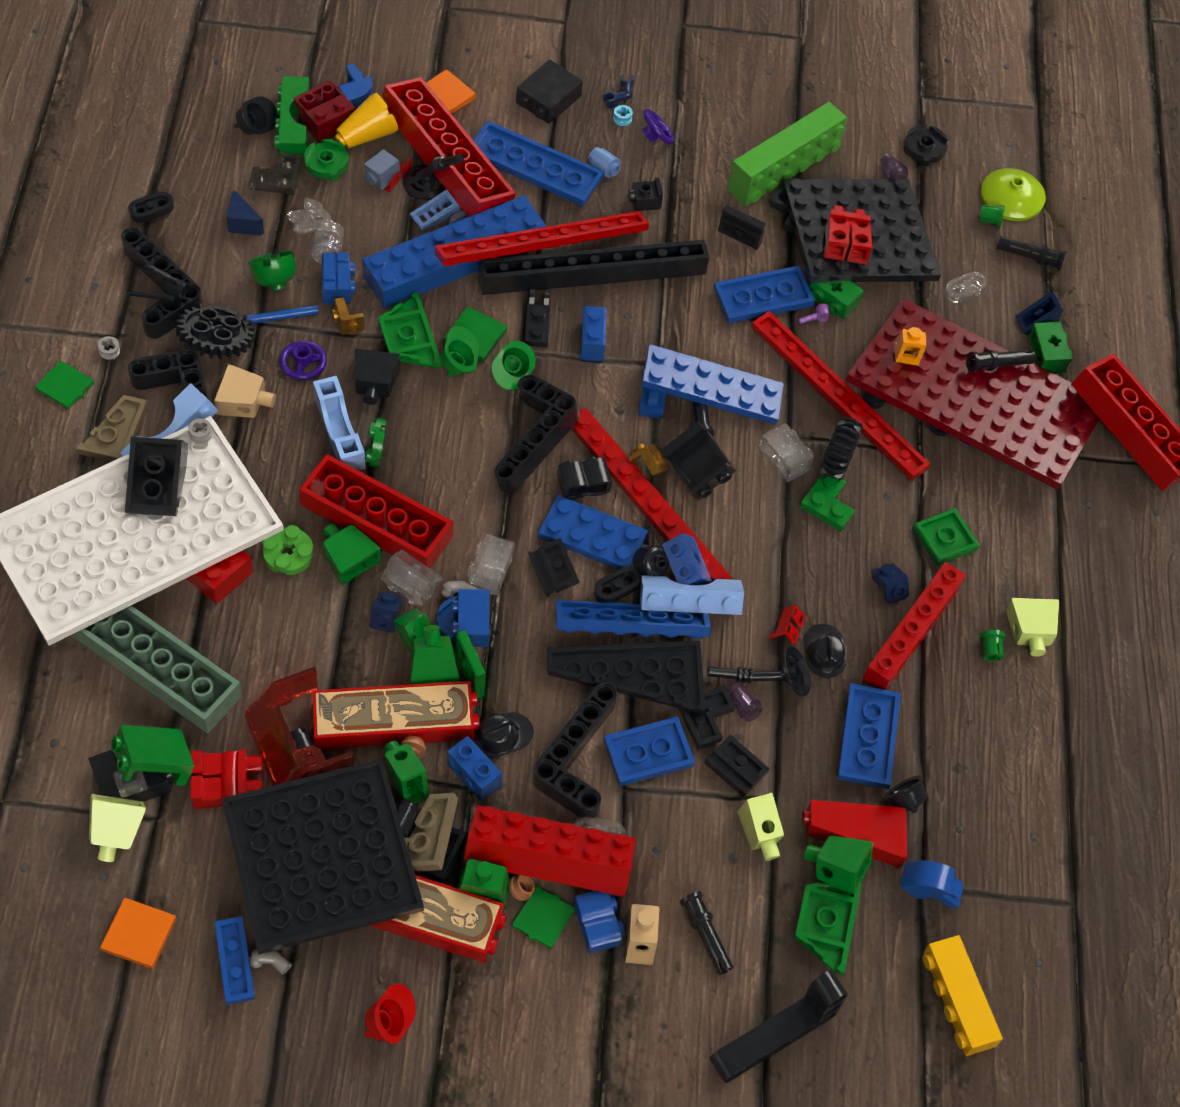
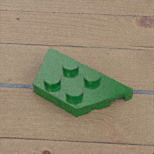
M414 292L411 295V299L404 304L400 302L391 311L378 317V324L387 352L400 354V362L441 368V359L418 292Z
M862 882L855 894L828 883L808 884L804 888L794 939L837 975L843 976Z

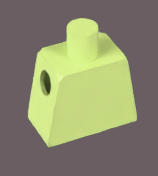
M1012 598L1006 609L1015 643L1018 645H1029L1032 656L1039 657L1045 655V646H1050L1057 636L1059 600Z
M769 793L747 799L737 813L750 848L752 850L761 848L765 861L780 857L777 843L784 836L773 794Z
M91 794L89 840L91 844L100 845L99 860L114 862L117 848H131L146 809L142 801Z

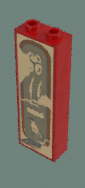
M471 681L314 690L315 746L319 750L381 746L392 741H397L401 744L407 736L420 737L424 743L463 740L467 736L472 740L474 739V730H479L478 714H473V706H477V693L475 690L471 691Z
M415 875L424 911L369 925L486 964L488 955L494 956L498 940L494 938L497 930H503L507 914L503 913L504 903Z

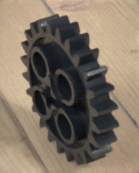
M211 303L208 304V307L199 304V308L191 306L190 310L185 309L184 314H179L176 324V336H179V342H184L185 348L191 347L192 353L200 351V356L206 353L209 354L210 359L214 355H217L219 359H222L223 355L232 359V354L239 357L241 352L246 353L247 348H251L255 333L254 326H251V320H246V315L239 316V310L232 312L230 311L231 307L228 306L226 309H223L221 304H218L217 307H213Z

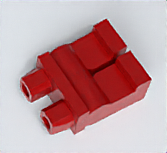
M833 206L825 226L826 245L824 258L844 261L846 255V261L867 264L872 250L871 216L866 215L865 210L856 209L851 213L845 212L842 206Z
M202 750L191 751V758L194 764L191 773V801L194 809L223 807L222 798L263 788L262 779L249 780V774L263 773L262 756H248L246 750H238V752L225 751L222 753H203Z

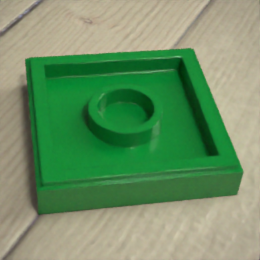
M468 306L451 327L452 329L455 326H462L473 332L479 342L478 360L483 363L507 332L506 325ZM447 334L443 338V343H446Z
M956 508L919 521L913 525V530L936 566L975 552L980 547Z
M466 630L458 632L456 635V660L466 681H471V691L475 690L477 699L485 697L486 672Z

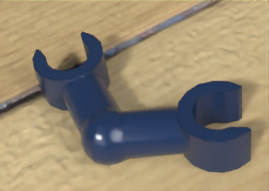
M623 74L621 75L620 85L623 87L622 92L614 93L608 91L604 93L603 101L608 100L607 107H614L617 102L632 98L633 74H631L630 80H625Z

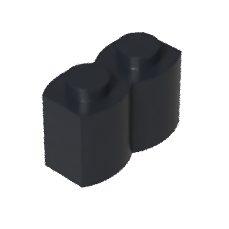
M590 457L583 462L569 460L558 465L557 478L563 497L572 500L585 496H599L611 492L612 480L605 458Z

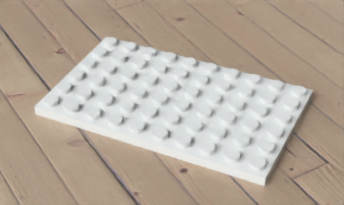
M211 416L205 418L210 422L212 438L206 443L198 444L193 442L190 438L189 426L162 438L183 440L188 443L187 467L177 517L125 513L129 454L0 513V563L48 646L284 530L282 522Z

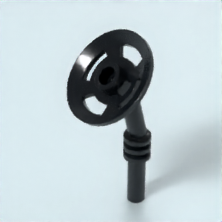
M463 155L435 157L429 165L423 164L412 167L404 175V189L410 196L416 199L431 200L446 190L442 183L436 190H431L436 181L440 182L433 172L462 163L464 161ZM418 169L420 170V171H418V172L415 174L414 177H410V175H411L414 171H416V170H418ZM413 184L416 188L424 190V192L415 190L411 185Z
M793 646L787 647L784 650L783 668L781 671H753L752 668H749L747 671V668L742 669L741 667L729 669L710 666L707 669L708 677L736 679V682L741 681L742 683L746 681L749 684L752 681H785L801 697L808 695L811 687L810 674L805 659L799 650ZM800 678H802V685L799 683Z

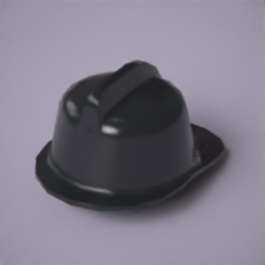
M263 96L247 100L236 112L237 123L234 125V128H240L247 135L263 134L276 128V118H279L277 108L268 98Z
M817 624L809 628L805 634L804 641L809 668L820 677L832 678L838 676L846 667L847 660L842 634L836 628L827 624Z
M514 712L501 715L494 714L488 716L479 724V730H474V739L472 740L487 757H497L528 745L532 740L534 730L532 723L522 714Z
M913 776L898 783L887 792L882 801L888 799L894 807H905L906 812L916 813L919 805L927 798L923 776Z

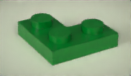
M823 475L800 505L802 509L840 532L855 512L854 509L836 499L844 489L846 481L843 479L838 481V479Z

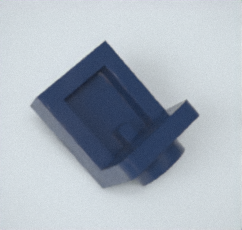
M894 563L885 564L880 568L871 570L872 579L884 589L885 601L888 604L909 597L908 576Z
M379 592L372 605L370 628L393 633L396 628L393 620L397 619L404 597L397 596L392 592Z

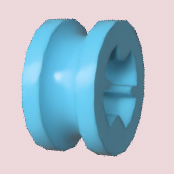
M619 105L614 109L613 121L617 125L627 126L632 122L633 111L630 107Z

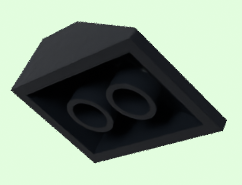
M131 437L125 513L177 517L187 467L188 443L177 439Z

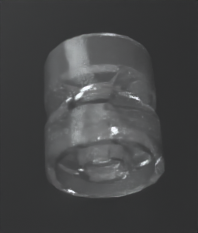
M322 221L317 224L310 251L311 257L316 262L322 264L323 253H341L345 237L344 228L333 221Z

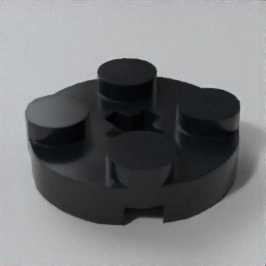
M918 125L908 131L903 149L921 165L928 166L931 163L940 161L945 156L948 140L947 136L940 129L933 126L923 128V125Z

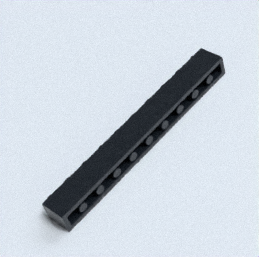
M705 240L482 259L479 260V282L482 295L530 291V289L543 290L706 275L709 254Z

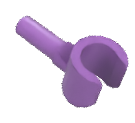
M818 305L816 313L799 318V324L816 319L820 322L827 321L829 318L828 305Z

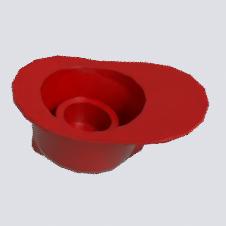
M399 983L392 984L385 990L379 1000L367 1009L365 1013V1037H373L375 1040L385 1041L391 1045L397 1044L411 1026L416 1012L415 999L405 985Z

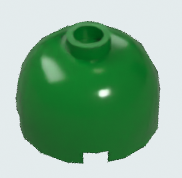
M291 250L279 251V254L275 255L271 253L265 254L248 262L253 279L264 287H271L272 290L285 288V283L292 280L296 271L295 257Z

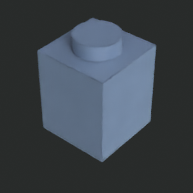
M384 149L364 163L366 180L369 184L375 185L380 190L389 185V181L397 172L400 174L399 177L401 176L399 160Z

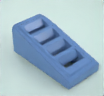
M446 189L411 212L410 216L423 232L450 219L451 215L461 210L459 204ZM431 211L434 216L430 217L428 212ZM424 215L427 221L423 222L419 216Z

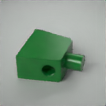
M330 524L323 530V534L327 538L323 542L324 556L341 585H344L381 561L380 547L354 525H349L340 531L335 524Z
M437 625L425 626L424 638H415L413 640L409 668L410 685L460 682L450 636H440V627Z
M397 741L386 744L384 747L386 770L400 800L409 801L414 805L427 800L429 790L426 770L410 744L400 746Z
M832 835L828 837L822 848L809 844L805 852V860L816 863V877L818 880L855 894L872 863L873 842Z
M468 859L461 871L457 889L504 903L505 909L510 892V877L507 868L504 866Z

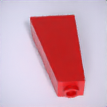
M811 800L808 808L803 809L802 824L807 825L806 835L825 842L832 835L873 842L872 858L895 867H902L907 859L905 807Z

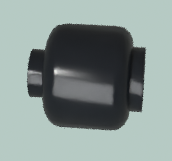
M643 545L636 550L633 556V566L639 571L640 575L663 576L669 568L670 563L664 548L661 546Z

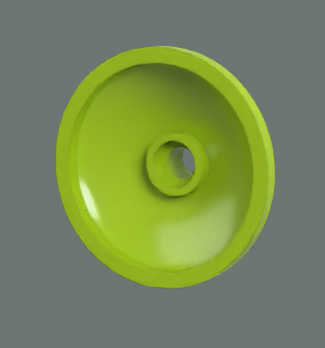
M1003 168L991 172L983 180L980 189L984 205L996 207L1004 205L1003 219L1011 221H1025L1037 216L1043 209L1046 200L1045 191L1041 183L1031 174L1015 168Z

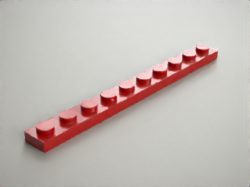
M639 211L437 245L435 246L434 254L443 266H453L465 262H475L488 258L494 259L505 255H516L522 252L538 251L539 249L551 247L556 248L562 245L578 244L579 242L591 240L596 241L602 238L618 237L619 235L630 233L636 234L647 231L649 222Z
M770 311L752 322L751 328L844 417L853 418L857 422L862 423V434L911 481L929 469L930 463Z
M586 407L579 411L580 418L571 430L594 457L605 458L610 476L667 542L683 533L694 537L712 582L716 579L732 580L733 578L637 466L628 460L625 452Z

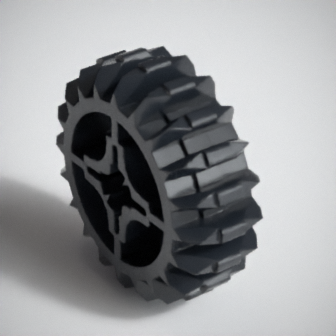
M842 417L839 420L821 463V475L838 479V481L843 479L861 436L862 423L847 417Z

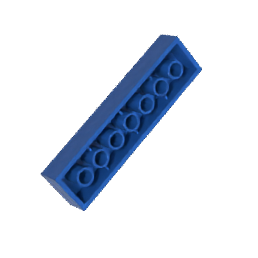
M523 195L363 258V277L385 309L410 299L414 292L422 294L479 271V260L453 266H443L434 254L435 246L547 226L526 196ZM505 255L497 258L514 257L516 255Z

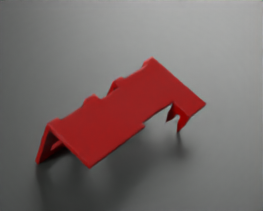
M411 158L405 164L399 162L401 176L399 177L400 174L397 172L389 181V185L384 188L385 190L391 192L393 187L399 183V179L403 178L405 173L411 169Z
M797 604L783 609L776 632L770 633L769 640L773 638L776 640V637L779 638V636L786 635L793 645L796 646L800 632L789 622L790 618H793L800 629L806 618Z

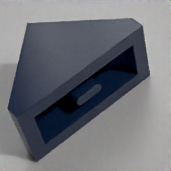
M236 191L232 192L226 217L228 232L260 236L264 234L263 218Z
M1052 290L1015 315L1023 333L1027 335L1030 334L1034 323L1058 322L1064 309L1055 291Z

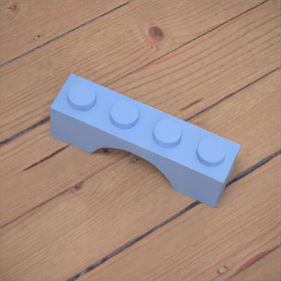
M337 376L313 381L314 398L336 459L358 471L366 469L365 452L358 433L355 434L351 426L344 395Z
M190 383L173 400L175 416L170 426L161 434L146 438L162 439L189 426L195 419L213 417L219 410ZM130 444L120 454L123 456L129 454Z
M641 575V610L742 615L744 589L741 580L716 579L714 582L706 585H685L674 582L666 576Z

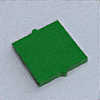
M60 361L50 372H46V376L35 386V389L69 410L79 398L84 397V393L94 384V380L65 362Z
M536 886L532 896L525 903L512 927L527 935L530 941L535 940L551 949L575 911V908L558 899L557 894L553 896Z

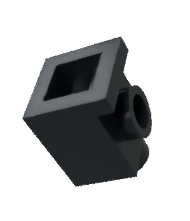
M659 177L655 178L654 181L632 183V189L628 190L629 202H633L635 211L661 209L663 191Z

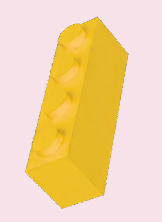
M960 935L930 943L923 953V962L926 969L932 973L936 994L941 996L944 1002V1013L948 1022L953 1024L955 1041L958 1047L963 1049L965 1056L997 1047L1003 1040V1037Z

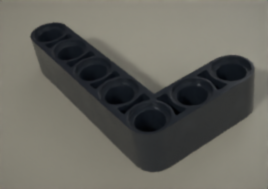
M127 228L121 234L125 255L163 292H165L164 285L167 280L144 267L145 264L155 266L174 278L189 284L188 292L183 300L176 299L175 303L160 300L142 313V322L146 336L158 339L176 328L179 314H184L185 309L190 310L191 306L199 308V304L203 305L201 289L139 229Z
M190 349L132 360L128 365L131 385L137 390H146L181 383L182 390H184L191 383L208 399L198 355L196 352L192 353Z
M534 375L521 377L518 381V388L523 403L542 413V415L494 469L499 488L505 493L515 492L580 418L576 400L572 395Z
M608 682L600 683L593 689L536 762L533 770L534 787L583 820H593L598 816L601 806V795L596 789L567 771V769L614 710L617 690L615 686ZM606 696L610 700L603 701L599 697ZM592 715L595 717V719L589 720L586 719L584 716ZM577 734L581 738L573 739L569 735ZM556 753H562V754H564L566 757H565V758H557V757L555 756V754H556ZM542 772L549 773L551 776L548 778H543L539 774ZM562 787H569V788H571L573 791H572V792H569V793H566V792H563V791L561 790V788H562ZM585 801H590L595 806L586 807L582 803Z
M826 971L812 981L804 998L712 1054L709 1060L724 1083H728L828 1022L839 1012L848 993L833 971Z

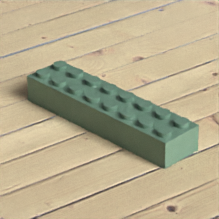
M132 605L71 635L207 734L242 698L241 684L238 680Z

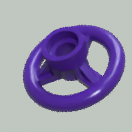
M645 109L643 117L648 124L643 129L645 136L653 143L660 138L666 144H673L674 136L669 127L655 112Z
M297 341L283 349L279 363L282 371L290 378L310 380L319 376L324 371L327 364V356L318 344L310 341ZM289 354L296 361L297 367L295 372L287 365L286 360ZM320 361L315 370L303 373L304 368L310 363Z

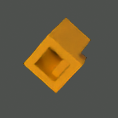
M912 327L909 330L902 329L899 340L895 343V361L919 365L926 348V333L916 327ZM905 351H911V352H913V354H907V353H904V352H905Z

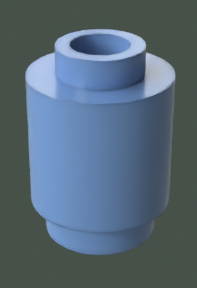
M596 147L589 154L588 161L591 166L604 171L605 177L611 178L619 173L621 169L620 159L606 149Z

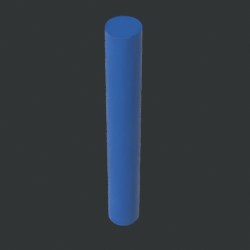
M314 305L247 315V319L252 321L251 324L317 315L318 307Z

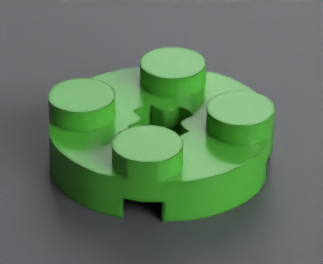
M290 525L283 528V531L263 540V558L267 567L273 572L278 573L279 571L286 573V575H295L301 573L310 565L313 556V543L304 531H301L295 525ZM284 548H293V554L291 555L282 552Z

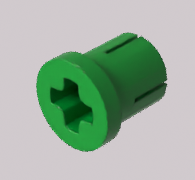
M982 204L979 222L997 225L996 227L1001 228L1005 206L1000 205V207Z
M1000 630L981 632L979 636L980 641L983 643V659L986 661L1002 660L1004 658L1003 641L1005 640V633Z

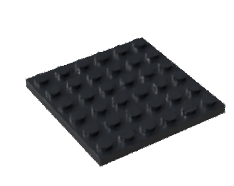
M783 179L782 188L809 283L837 281H939L941 273L909 179ZM834 205L842 206L845 212L851 213L856 209L865 210L866 215L871 216L872 250L867 264L846 261V255L844 261L824 258L826 245L825 226L830 210Z
M383 759L222 798L258 955L424 911L423 901Z

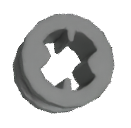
M107 336L99 340L98 351L101 358L111 360L120 354V345L116 338ZM109 345L113 346V349L110 348L109 351L105 350V347L108 348Z
M198 418L189 424V434L193 442L203 444L212 438L211 424L208 420Z

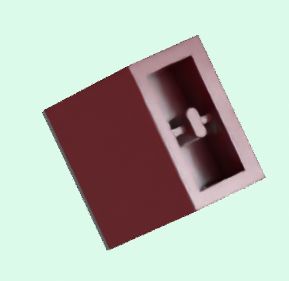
M331 80L294 97L295 105L307 131L318 143H322L323 139L334 137L337 134L336 129L355 111L353 104Z

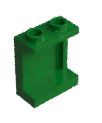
M120 725L116 736L112 737L111 750L115 754L117 769L121 772L123 781L129 782L135 771L171 773L175 785L186 786L194 764L181 729Z

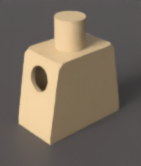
M228 364L214 400L215 407L219 410L216 414L253 418L257 415L260 405L273 408L276 394L265 392L264 378L262 376Z
M631 905L628 912L625 963L653 965L658 941V906ZM645 945L648 949L641 950L636 948V946Z

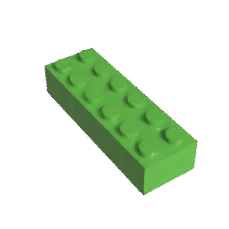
M830 102L811 112L735 159L732 164L727 191L745 207L752 202H757L761 196L768 192H773L777 186L783 183V179H792L799 172L806 171L810 165L820 162L829 153L836 152L841 146L847 117Z

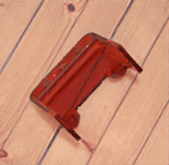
M315 667L274 681L246 710V723L259 755L262 756L263 764L272 786L354 766L352 751L325 760L322 751L317 747L307 746L298 750L281 712V706L289 704L297 697L318 690Z

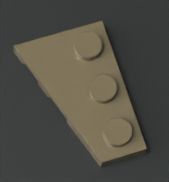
M123 395L105 415L106 419L98 428H93L89 438L77 446V454L111 462L123 457L120 452L130 444L131 437H136L148 407L147 400Z
M455 793L430 794L415 820V829L409 838H405L414 871L442 870L458 803V797Z

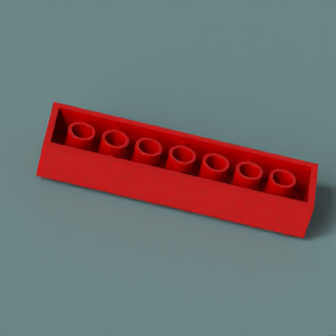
M422 77L384 86L382 99L388 106L386 109L389 114H393L399 131L426 165H429L435 157L463 155L464 161L462 163L451 165L447 169L433 173L468 217L515 198L516 192Z

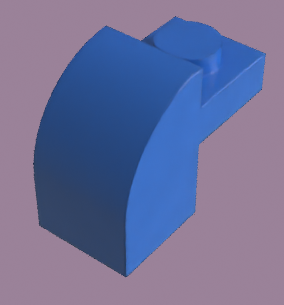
M355 64L346 66L348 83L338 87L356 110L373 94V81L371 76L364 77L362 71H358Z
M915 861L905 863L900 888L916 899L934 897L950 909L959 908L964 883L954 877L955 869L945 864L933 861Z

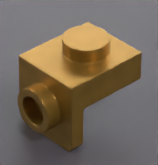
M344 297L335 299V309L331 310L334 323L339 324L341 334H355L364 331L363 313L349 315Z
M643 443L632 450L634 454L627 457L630 462L643 458L652 476L668 470L667 460L658 451L655 444L646 446Z

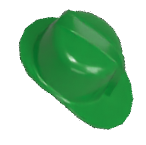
M455 326L447 334L445 348L440 357L441 363L447 370V376L449 377L475 371L479 356V342L469 329Z
M513 341L504 346L495 357L491 366L493 379L503 389H518L519 379L532 373L535 368L536 358L531 347L524 342Z

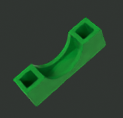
M283 76L282 85H278V99H281V102H277V115H280V118H276V132H279V135H275V148L279 149L280 158H304L307 148L306 126L293 120V117L299 113L294 97L310 90L309 77Z

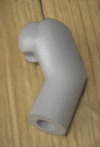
M448 581L443 585L444 589L441 591V594L449 599L454 597L455 593H459V589L477 588L465 581Z
M256 948L249 957L251 967L256 969L260 968L263 963L271 964L281 975L285 974L292 966L277 950L258 955Z

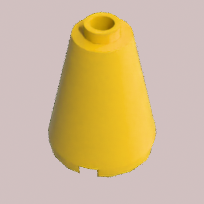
M374 93L336 129L337 134L335 138L349 149L393 134L399 128L393 114H389L386 109L388 106L378 93Z

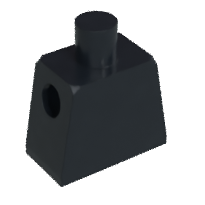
M355 348L356 393L363 395L364 403L374 405L377 403L378 397L387 398L390 396L400 372V354Z

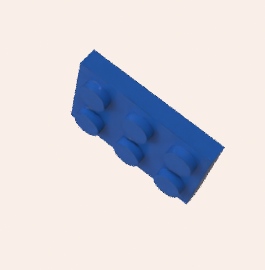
M678 717L605 735L603 738L619 787L691 768L695 764Z

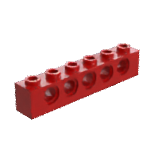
M947 562L943 564L870 663L862 681L873 688L883 690L889 688L958 593L966 574Z

